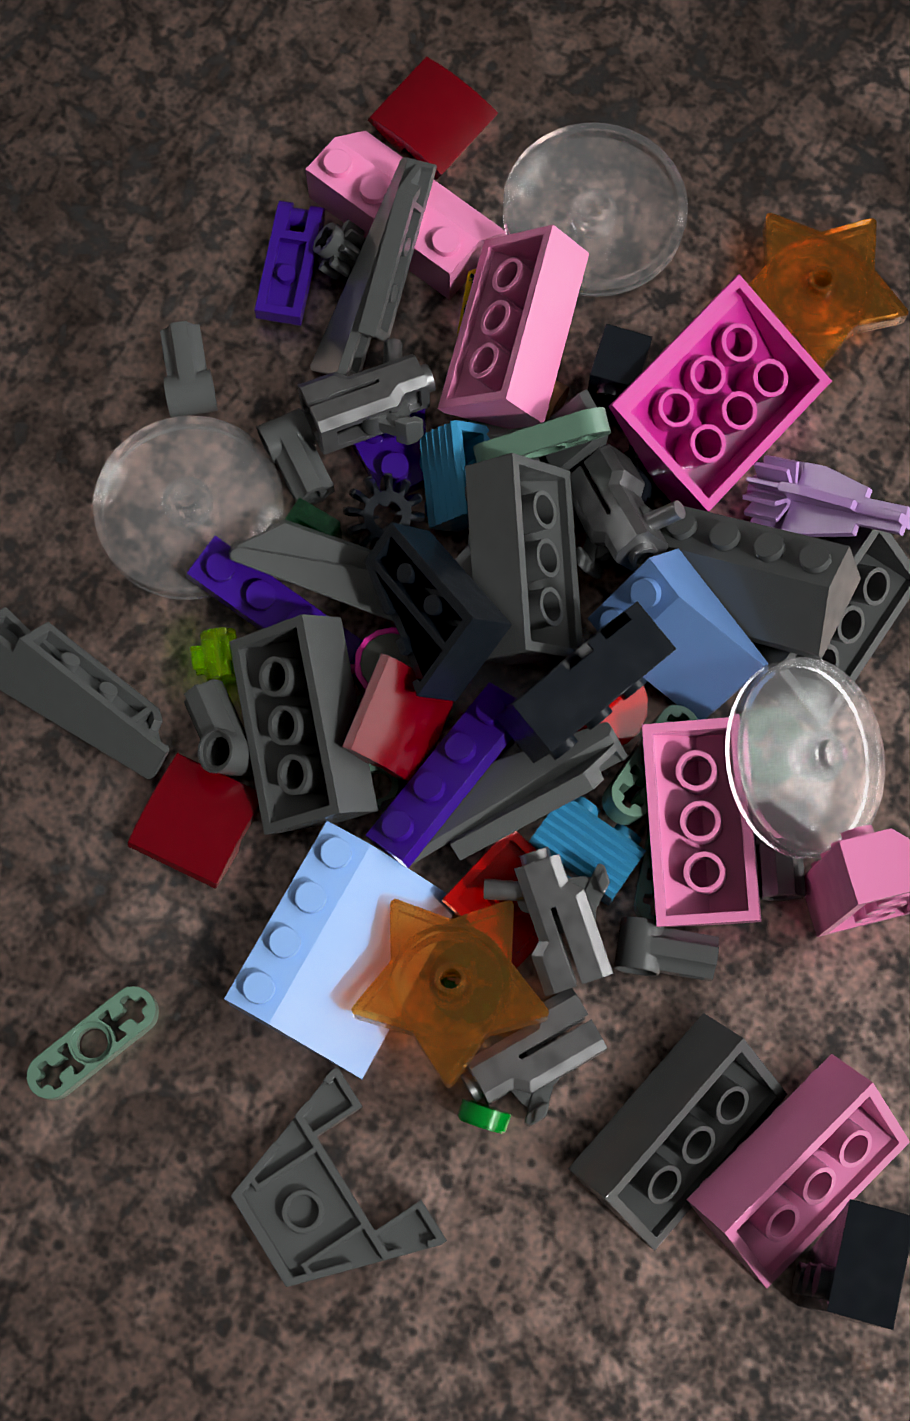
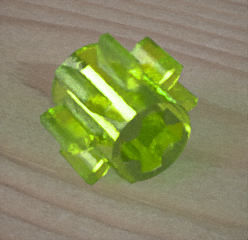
M220 627L206 630L200 634L201 646L190 647L192 670H196L197 676L205 675L206 682L211 679L221 680L224 685L236 682L229 641L237 639L235 629Z

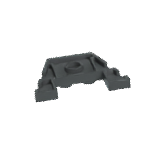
M338 1067L329 1072L323 1083L311 1098L305 1102L295 1115V1118L279 1138L273 1142L231 1195L286 1287L440 1246L447 1241L422 1200L377 1230L371 1225L318 1139L320 1135L363 1108Z

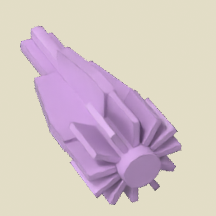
M765 455L764 463L755 462L754 464L757 475L753 477L747 476L746 478L749 484L747 493L743 494L742 499L748 500L751 503L745 509L744 515L752 517L750 521L752 523L810 537L856 536L859 526L901 536L904 535L905 529L910 530V507L871 499L872 489L827 466Z

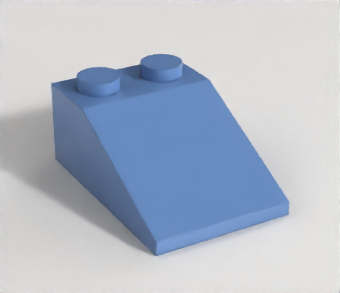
M679 548L649 557L588 617V620L595 629L599 630L638 601L676 648L675 651L644 675L643 678L675 704L691 710L698 720L707 719L769 664Z

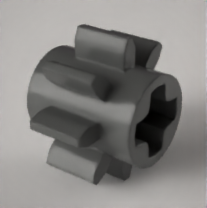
M347 219L343 226H340L338 223H329L323 227L313 245V251L317 254L315 260L320 263L318 269L335 281L341 274L345 277L350 276L365 242V231L349 219Z

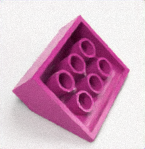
M738 274L608 407L653 482L671 502L678 500L683 506L709 512L832 380L741 275Z

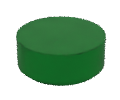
M463 1098L457 1116L459 1120L470 1125L503 1134L507 1132L512 1114Z

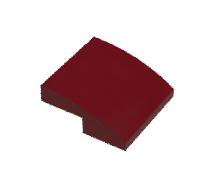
M426 56L367 121L399 153L405 148L416 160L435 164L437 169L434 178L437 180L495 118L498 112L463 80Z
M381 653L342 747L363 762L381 767L402 783L407 784L434 751L454 701L417 696L412 684L416 679L413 668L389 655Z
M177 753L146 804L128 840L127 847L216 889L239 853L241 840L260 811L257 792L255 789L226 775L210 773L204 770L200 763Z

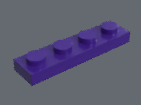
M216 535L186 573L187 579L259 630L301 614L327 616L272 575L230 560V545ZM343 627L350 664H355L356 651L363 641Z
M489 682L368 831L366 837L370 842L409 868L512 739L511 735L495 716L517 698Z

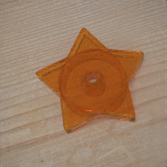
M768 213L763 224L764 268L748 285L822 370L825 369L845 341L854 334L904 323L909 313L908 309L875 270L877 222L874 218L821 232L774 213Z
M393 899L390 903L391 961L351 1009L353 1017L357 1020L413 1036L447 1088H452L487 1038L548 1020V1008L511 963L513 902L507 900L450 919L401 900ZM447 976H456L461 979L459 985L452 989L444 987L440 980Z

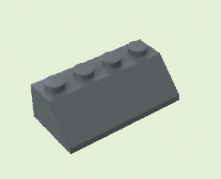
M515 453L465 466V498L468 504V545L471 551L472 580L512 624L486 661L507 665L559 663L583 643L570 471Z
M684 506L686 513L684 519L660 529L668 543L666 552L679 548L751 642L822 660L861 579L850 546Z
M859 526L856 536L819 537V539L850 546L861 577L821 661L752 642L769 664L756 674L750 682L759 692L815 728L824 729L910 599V560L891 533Z
M301 614L229 641L264 835L325 825L326 821L331 823L342 822L377 812L378 807L369 764L363 762L342 747L357 713L358 703L341 617Z
M703 1013L568 1169L604 1206L655 1251L692 1208L686 1199L771 1115L788 1094L743 1037Z

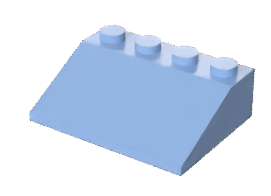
M326 821L224 1000L231 1007L362 1080L454 914L441 901L447 893L368 842Z

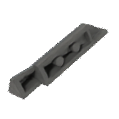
M407 157L400 160L311 362L310 367L312 371L325 375L336 372L345 376L359 373L363 369L370 340L375 339L385 342L390 338L437 166L435 164Z
M285 519L269 526L266 531L242 542L236 541L230 546L229 559L394 622L392 615L384 613L365 564V559L372 551L371 549Z
M6 607L0 609V690L143 777L152 779L158 773L170 751L169 746L163 744L160 740L159 729L163 722L160 709L51 623L46 622L30 631Z
M602 722L591 730L586 728L577 731L573 735L578 742L557 760H554L548 754L533 763L525 752L522 751L494 761L412 864L449 842L461 861L595 789L604 780L601 771L620 761H624L628 757L611 725L608 722ZM396 797L382 802V814Z

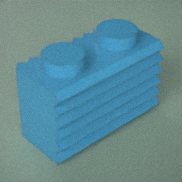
M454 420L438 427V429H432V432H425V435L420 438V467L424 476L426 495L424 509L428 517L429 529L460 532L469 528L468 504L465 498V466L476 463L473 446L490 440L487 435L490 430L486 425Z
M580 796L550 812L531 837L529 843L536 850L549 847L551 856L560 854L568 878L579 876L591 878L597 864H603L606 868L610 884L601 901L609 906L643 858L646 850L639 846L642 840L634 831L618 823L614 828L598 818L600 814L599 808L588 799Z

